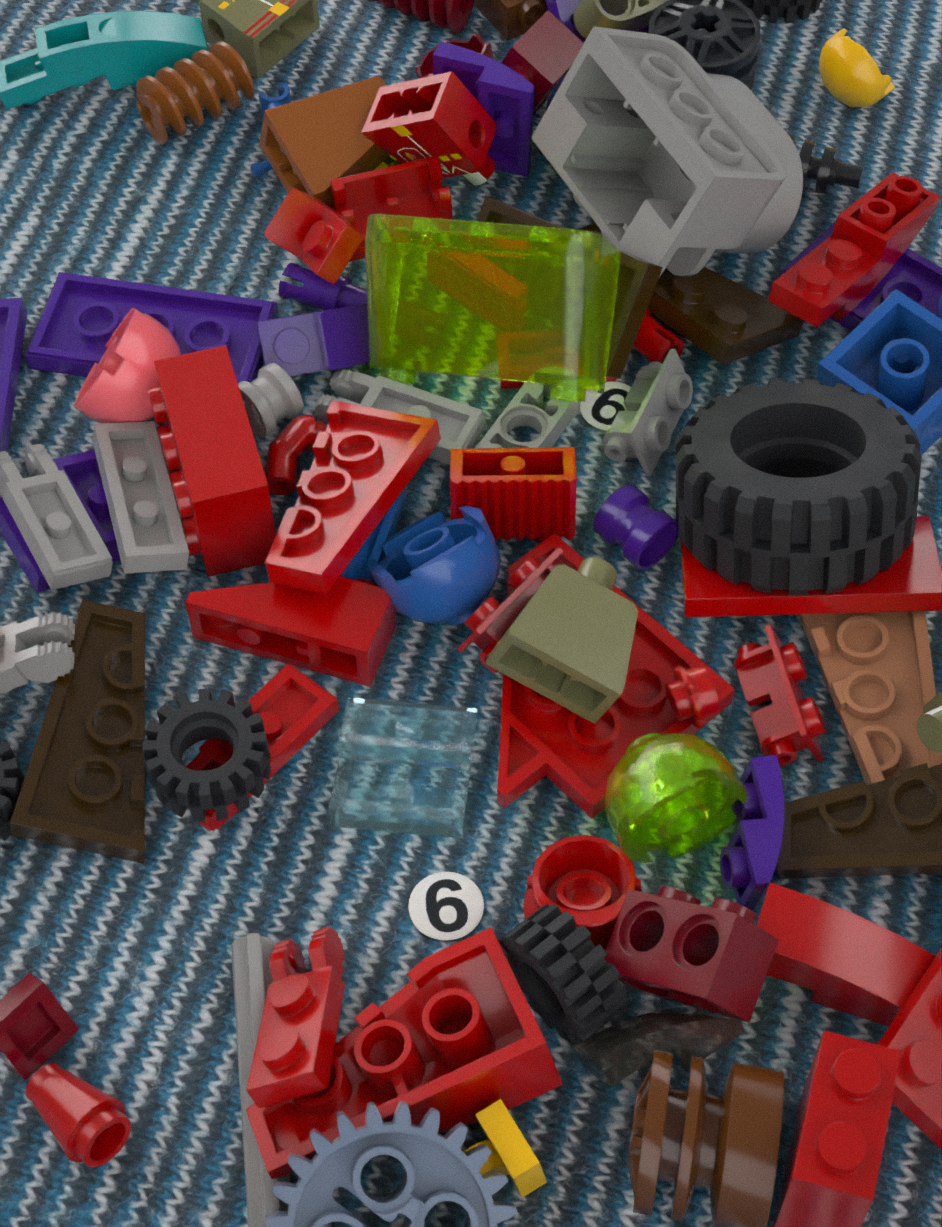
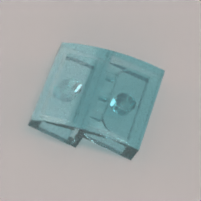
M348 697L338 741L339 762L329 803V827L463 838L478 708Z

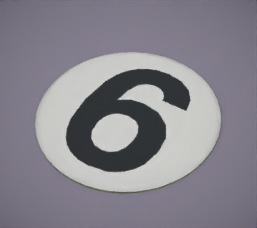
M603 382L590 387L583 394L580 401V411L583 418L597 429L609 430L618 411H627L623 402L631 387L619 382Z
M439 872L427 876L415 886L409 898L408 909L413 924L421 933L432 939L450 941L468 935L477 927L483 915L484 901L481 891L468 877L455 872Z

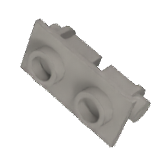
M670 349L663 364L651 362L639 369L636 379L623 402L627 411H618L610 429L607 430L603 437L604 452L608 458L616 462H622L626 458H638L645 475L651 476L662 453L669 447L671 435L684 409L688 408L692 400V381L689 375L685 373L676 349Z

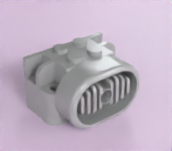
M593 26L531 137L572 191L575 202L588 212L600 228L603 239L614 248L663 267L661 274L667 268L674 275L692 276L697 274L706 265L713 253L752 254L768 249L777 243L789 230L797 215L802 198L803 170L798 150L788 133L744 83L734 77L706 73L681 45L665 36Z

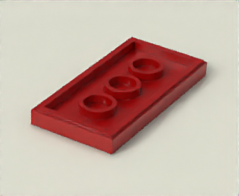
M917 516L915 534L911 544L902 552V556L885 572L879 569V573L872 580L859 586L853 581L847 583L842 591L825 594L823 589L808 590L807 596L789 595V590L772 589L770 594L753 590L750 583L741 581L736 585L722 579L717 572V568L709 571L704 567L680 538L685 617L942 610V568L929 516Z

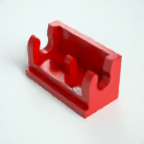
M437 156L330 180L333 209L365 236L349 262L431 243L439 235L446 239L454 237L451 193L449 187H442V169Z

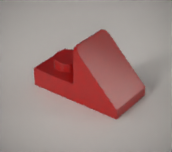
M292 188L288 192L264 231V236L268 240L299 257L316 275L335 285L365 237L330 205L296 188Z

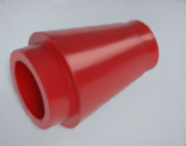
M57 1063L43 1066L29 1080L25 1091L26 1097L33 1103L35 1109L69 1160L84 1162L89 1167H98L111 1160L123 1148L131 1132V1121L125 1116V1106L120 1100L71 1072L64 1070Z

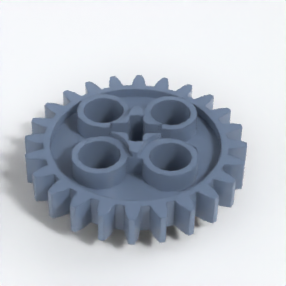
M399 1101L392 1122H383L374 1102L367 1103L364 1126L355 1128L350 1118L343 1111L337 1113V1126L340 1136L333 1141L320 1131L312 1129L309 1132V1136L317 1153L312 1160L299 1154H289L287 1162L299 1176L297 1183L274 1182L272 1187V1193L289 1205L288 1211L266 1214L264 1226L323 1227L331 1222H344L352 1227H374L363 1216L344 1207L334 1199L333 1193L339 1187L347 1189L358 1197L365 1206L385 1221L392 1222L399 1213L405 1215L404 1227H424L428 1211L435 1204L443 1201H453L463 1206L466 1212L464 1227H498L497 1223L515 1216L517 1209L513 1203L493 1201L492 1195L499 1191L508 1182V1179L502 1171L483 1175L479 1172L491 1154L490 1149L485 1144L476 1146L466 1153L461 1150L468 1128L463 1123L459 1122L442 1136L438 1133L440 1112L435 1108L431 1107L424 1115L420 1124L416 1125L411 1124V1114L407 1102ZM378 1155L393 1156L404 1167V1176L400 1186L394 1192L387 1195H374L368 1192L360 1182L361 1171L364 1165L371 1158Z

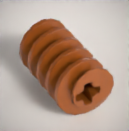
M219 41L212 44L209 51L202 49L193 53L191 60L183 58L175 62L173 69L164 67L157 70L155 77L147 75L138 79L136 102L149 133L159 145H164L168 143L165 126L169 125L178 137L186 134L184 117H187L196 128L204 125L202 108H205L213 119H217L222 116L221 99L229 109L235 110L240 107L237 91H240L248 100L253 101L254 85L242 57L228 43Z

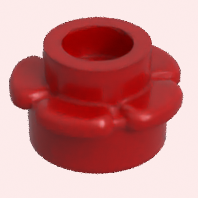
M702 664L686 670L683 667L681 668L680 665L676 666L673 671L675 681L665 684L671 709L678 721L690 718L694 727L702 728V720L720 714V704L712 680Z

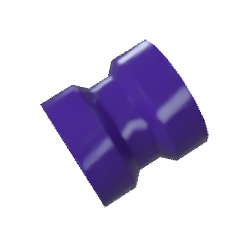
M629 484L616 490L601 505L593 521V530L609 544L618 543L623 548V557L640 571L647 570L657 564L671 550L679 535V523L664 510L654 511L650 507V499L634 484Z

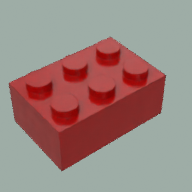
M227 345L154 361L159 386L148 388V393L156 424L167 422V425L156 427L168 470H179L170 472L168 475L182 519L181 523L189 549V556L201 553L207 577L265 564L276 536L269 488Z

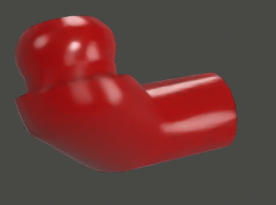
M313 415L294 417L269 444L266 472L269 492L276 495H288L294 492L296 489L297 458L304 449L314 453L312 447L318 432H325L327 428L325 423L315 421Z

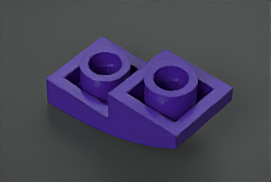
M777 755L751 757L738 784L733 785L731 806L738 826L729 843L722 849L720 854V871L725 887L734 890L737 904L747 907L752 911L771 881L782 845L784 793Z

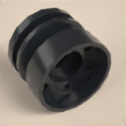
M668 0L658 6L650 17L649 33L665 36L681 45L706 73L734 77L753 92L754 70L757 67V52L760 45V23L751 9L738 0Z

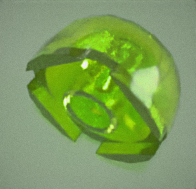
M650 733L633 741L628 746L626 754L621 757L613 768L607 780L604 808L609 824L623 852L631 860L647 863L653 862L648 851L667 848L671 857L675 858L685 855L713 840L730 827L737 818L731 808L737 798L745 804L748 795L731 762L715 745L694 734L666 733L661 735Z

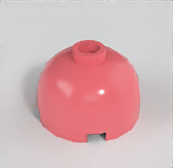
M132 308L105 345L107 350L99 363H94L74 403L76 409L100 424L150 421L154 414L148 388L159 386L154 361L181 355L177 341L166 327L147 313L143 314L137 309Z

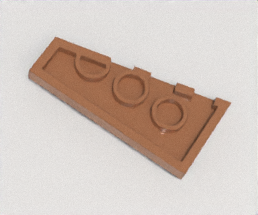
M925 611L798 615L866 785L900 776V770L927 763L929 768L942 764V752L936 753L929 750L922 743L917 732V721L923 715V706L936 696Z

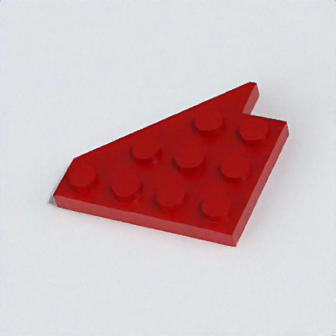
M553 533L509 566L508 578L532 555L543 563L558 547L563 552L551 563L554 567L556 565H566L578 571L584 558ZM509 585L507 586V597L514 591ZM614 585L612 591L633 602L638 610L627 676L621 696L594 724L503 674L497 803L505 809L544 776H547L592 819L701 729L694 727L690 718L678 721L669 704L665 684L675 681L673 671L676 666L680 665L685 670L699 664L705 667L716 690L720 712L732 703L735 689ZM715 715V716H713V717H710V718H707V719H705V720H702V721H703V726H705L709 721H711V720H712L714 717H716L717 715Z

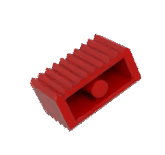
M575 447L450 449L451 520L464 518L459 507L471 506L481 509L495 541L501 537L506 541L513 537L521 541L527 537L532 541L543 542L553 533L560 538L565 537L568 540L575 537L577 485Z

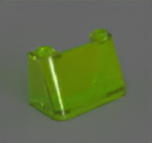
M372 214L368 216L365 235L370 368L380 371L383 377L407 385H415L416 375L438 373L536 383L541 386L550 387L549 398L562 401L585 402L586 392L604 394L621 251L605 237L593 232L567 228L388 214Z

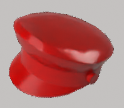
M589 835L565 837L546 848L536 860L532 875L527 876V890L523 903L525 919L543 905L548 904L550 906L555 904L559 906L562 913L567 911L574 916L578 928L581 925L585 926L591 933L590 940L596 947L600 944L606 950L628 889L642 892L641 878L635 876L633 863L622 848L607 839Z

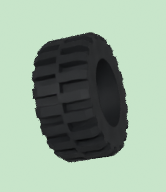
M786 379L771 380L766 386L755 387L753 384L738 387L731 396L721 394L710 400L705 409L700 408L691 417L683 431L679 434L676 443V521L679 523V536L684 545L693 553V556L709 571L717 568V572L722 579L736 585L741 581L750 583L755 591L771 594L772 589L789 590V595L807 596L808 590L823 589L825 594L842 591L847 583L853 581L859 586L872 580L879 573V569L885 572L902 556V552L911 544L914 537L922 459L919 440L904 417L894 407L886 409L882 399L870 393L864 396L857 394L854 387L839 383L835 387L821 385V380L803 379V383H787Z

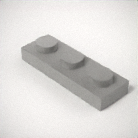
M155 422L94 424L92 442L124 574L186 570L189 549Z

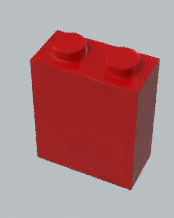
M823 1031L800 1098L772 1227H861L874 1199L902 1051Z

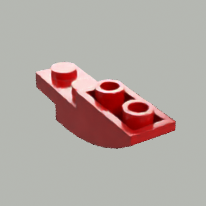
M892 172L837 216L830 237L773 282L768 301L815 327H819L830 316L841 321L858 306L890 271L934 212L941 196L923 188L920 182L911 177L899 176Z

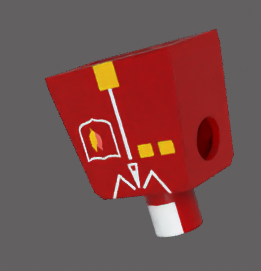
M452 71L379 87L361 132L366 138L402 163L437 156L441 164L442 178L463 175L469 182L477 186L485 183L491 177L496 163L488 155V151L496 133V122Z

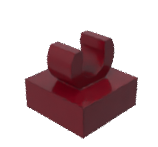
M30 973L17 985H13L0 1000V1057L12 1072L25 1081L79 1030L45 983Z

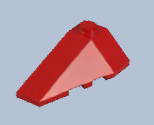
M492 927L425 957L407 973L410 981L379 1008L372 1002L354 1018L358 1025L335 1044L328 1089L258 1108L253 1103L246 1109L264 1165L271 1179L295 1173L287 1162V1157L290 1153L302 1155L310 1160L313 1159L317 1153L309 1136V1132L312 1129L320 1131L331 1141L339 1137L337 1113L341 1111L350 1118L355 1128L365 1125L367 1103L374 1102L383 1122H392L399 1101H406L411 1114V1124L419 1125L431 1107L437 1109L440 1112L438 1132L451 1129L459 1122L464 1125L477 1122L475 1114L499 1099L503 1101L507 1110H510L563 1085L545 1038Z

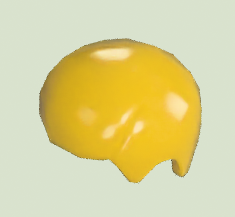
M843 28L831 36L821 50L819 59L820 75L824 86L834 99L849 107H869L894 90L895 85L891 82L892 78L889 75L881 74L877 63L863 46L853 41L849 36H844L848 31Z

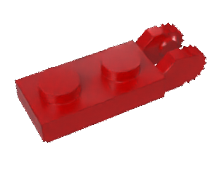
M287 664L248 701L252 705L253 715L259 713L266 731L271 758L269 759L271 766L269 779L339 712L338 699L291 664ZM206 740L199 747L200 753L186 767L196 771L213 770L228 762L233 755L234 749L228 742L223 740ZM263 778V783L265 784L269 779ZM249 792L247 793L248 798L250 799L253 795ZM234 803L226 806L229 818L217 821L214 809L206 810L205 822H198L208 831L212 830L214 832L215 829H219L220 826L224 825L226 820L233 817L238 812V809Z
M327 926L313 931L312 941H310L308 949L313 971L305 972V958L303 957L302 950L299 948V944H296L295 940L289 938L274 944V948H272L273 953L270 955L269 966L273 983L268 985L246 1089L258 1108L328 1089L345 984L342 981L344 967L342 962L345 961V954L341 938H339L338 932H335L334 927Z

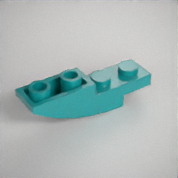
M116 11L65 19L35 28L37 48L0 61V98L6 109L21 104H33L40 101L46 95L71 86H83L102 75L106 76L113 91L128 85L135 86L138 79L147 75L153 77L157 70L164 67L173 69L175 62L183 58L191 60L193 53L202 49L209 51L200 18L176 13Z

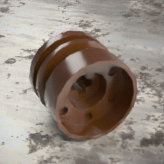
M654 1050L652 1066L639 1090H637L627 1167L634 1193L633 1213L652 1216L657 1180L674 1183L671 1219L683 1221L689 1208L694 1187L696 1186L710 1189L713 1226L767 1227L780 1143L784 1096L783 1070L733 1062L727 1074L722 1095L706 1093V1071L703 1057L691 1056L687 1087L684 1090L669 1087L673 1053Z

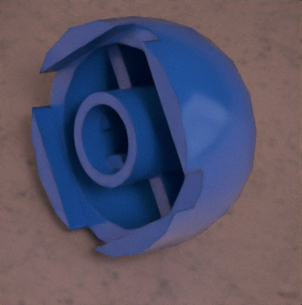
M471 506L459 507L464 518L446 521L442 511L428 515L406 526L381 546L386 557L380 564L371 558L369 568L378 587H381L391 597L394 610L416 622L442 623L446 621L449 625H457L465 622L480 607V604L493 589L500 573L499 550L481 509Z

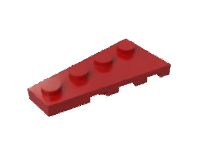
M332 400L327 411L328 426L325 432H318L312 447L315 456L309 471H302L296 487L299 496L294 507L287 508L266 558L265 565L270 582L327 594L441 440L437 419Z

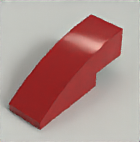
M769 883L757 926L779 939L767 976L814 990L811 999L813 1003L890 1026L936 956L902 936L859 915L817 898Z

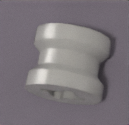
M269 363L259 369L257 378L252 382L241 381L238 383L252 432L259 437H266L276 428V423L282 418L293 419L303 412V400L298 388L287 372L275 363Z

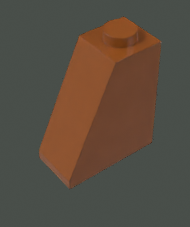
M380 75L264 110L259 146L287 194L292 188H296L322 200L333 208L330 180L375 170L390 156L389 153L361 133L379 87L386 86Z

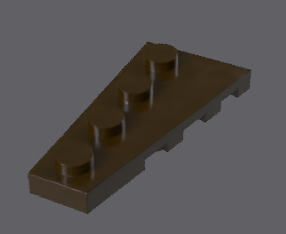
M82 599L74 623V640H71V645H67L70 648L72 647V652L75 653L74 669H71L70 674L67 673L64 677L58 676L12 815L10 822L11 835L144 864L145 613Z
M927 763L900 770V776L869 785L861 781L784 803L783 838L777 862V871L781 879L942 873V764L928 768Z

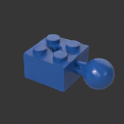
M896 289L818 363L817 380H821V385L835 387L839 383L854 387L857 394L864 396L870 393L882 399L886 409L894 407L915 432L920 443V453L923 455L942 436V295L938 305L939 317H937Z

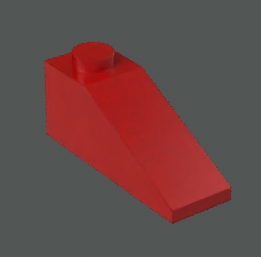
M339 576L327 594L268 582L190 592L185 601L193 638L371 687L396 628L395 610L393 609L391 597L381 587H378L377 583L367 579L352 580Z

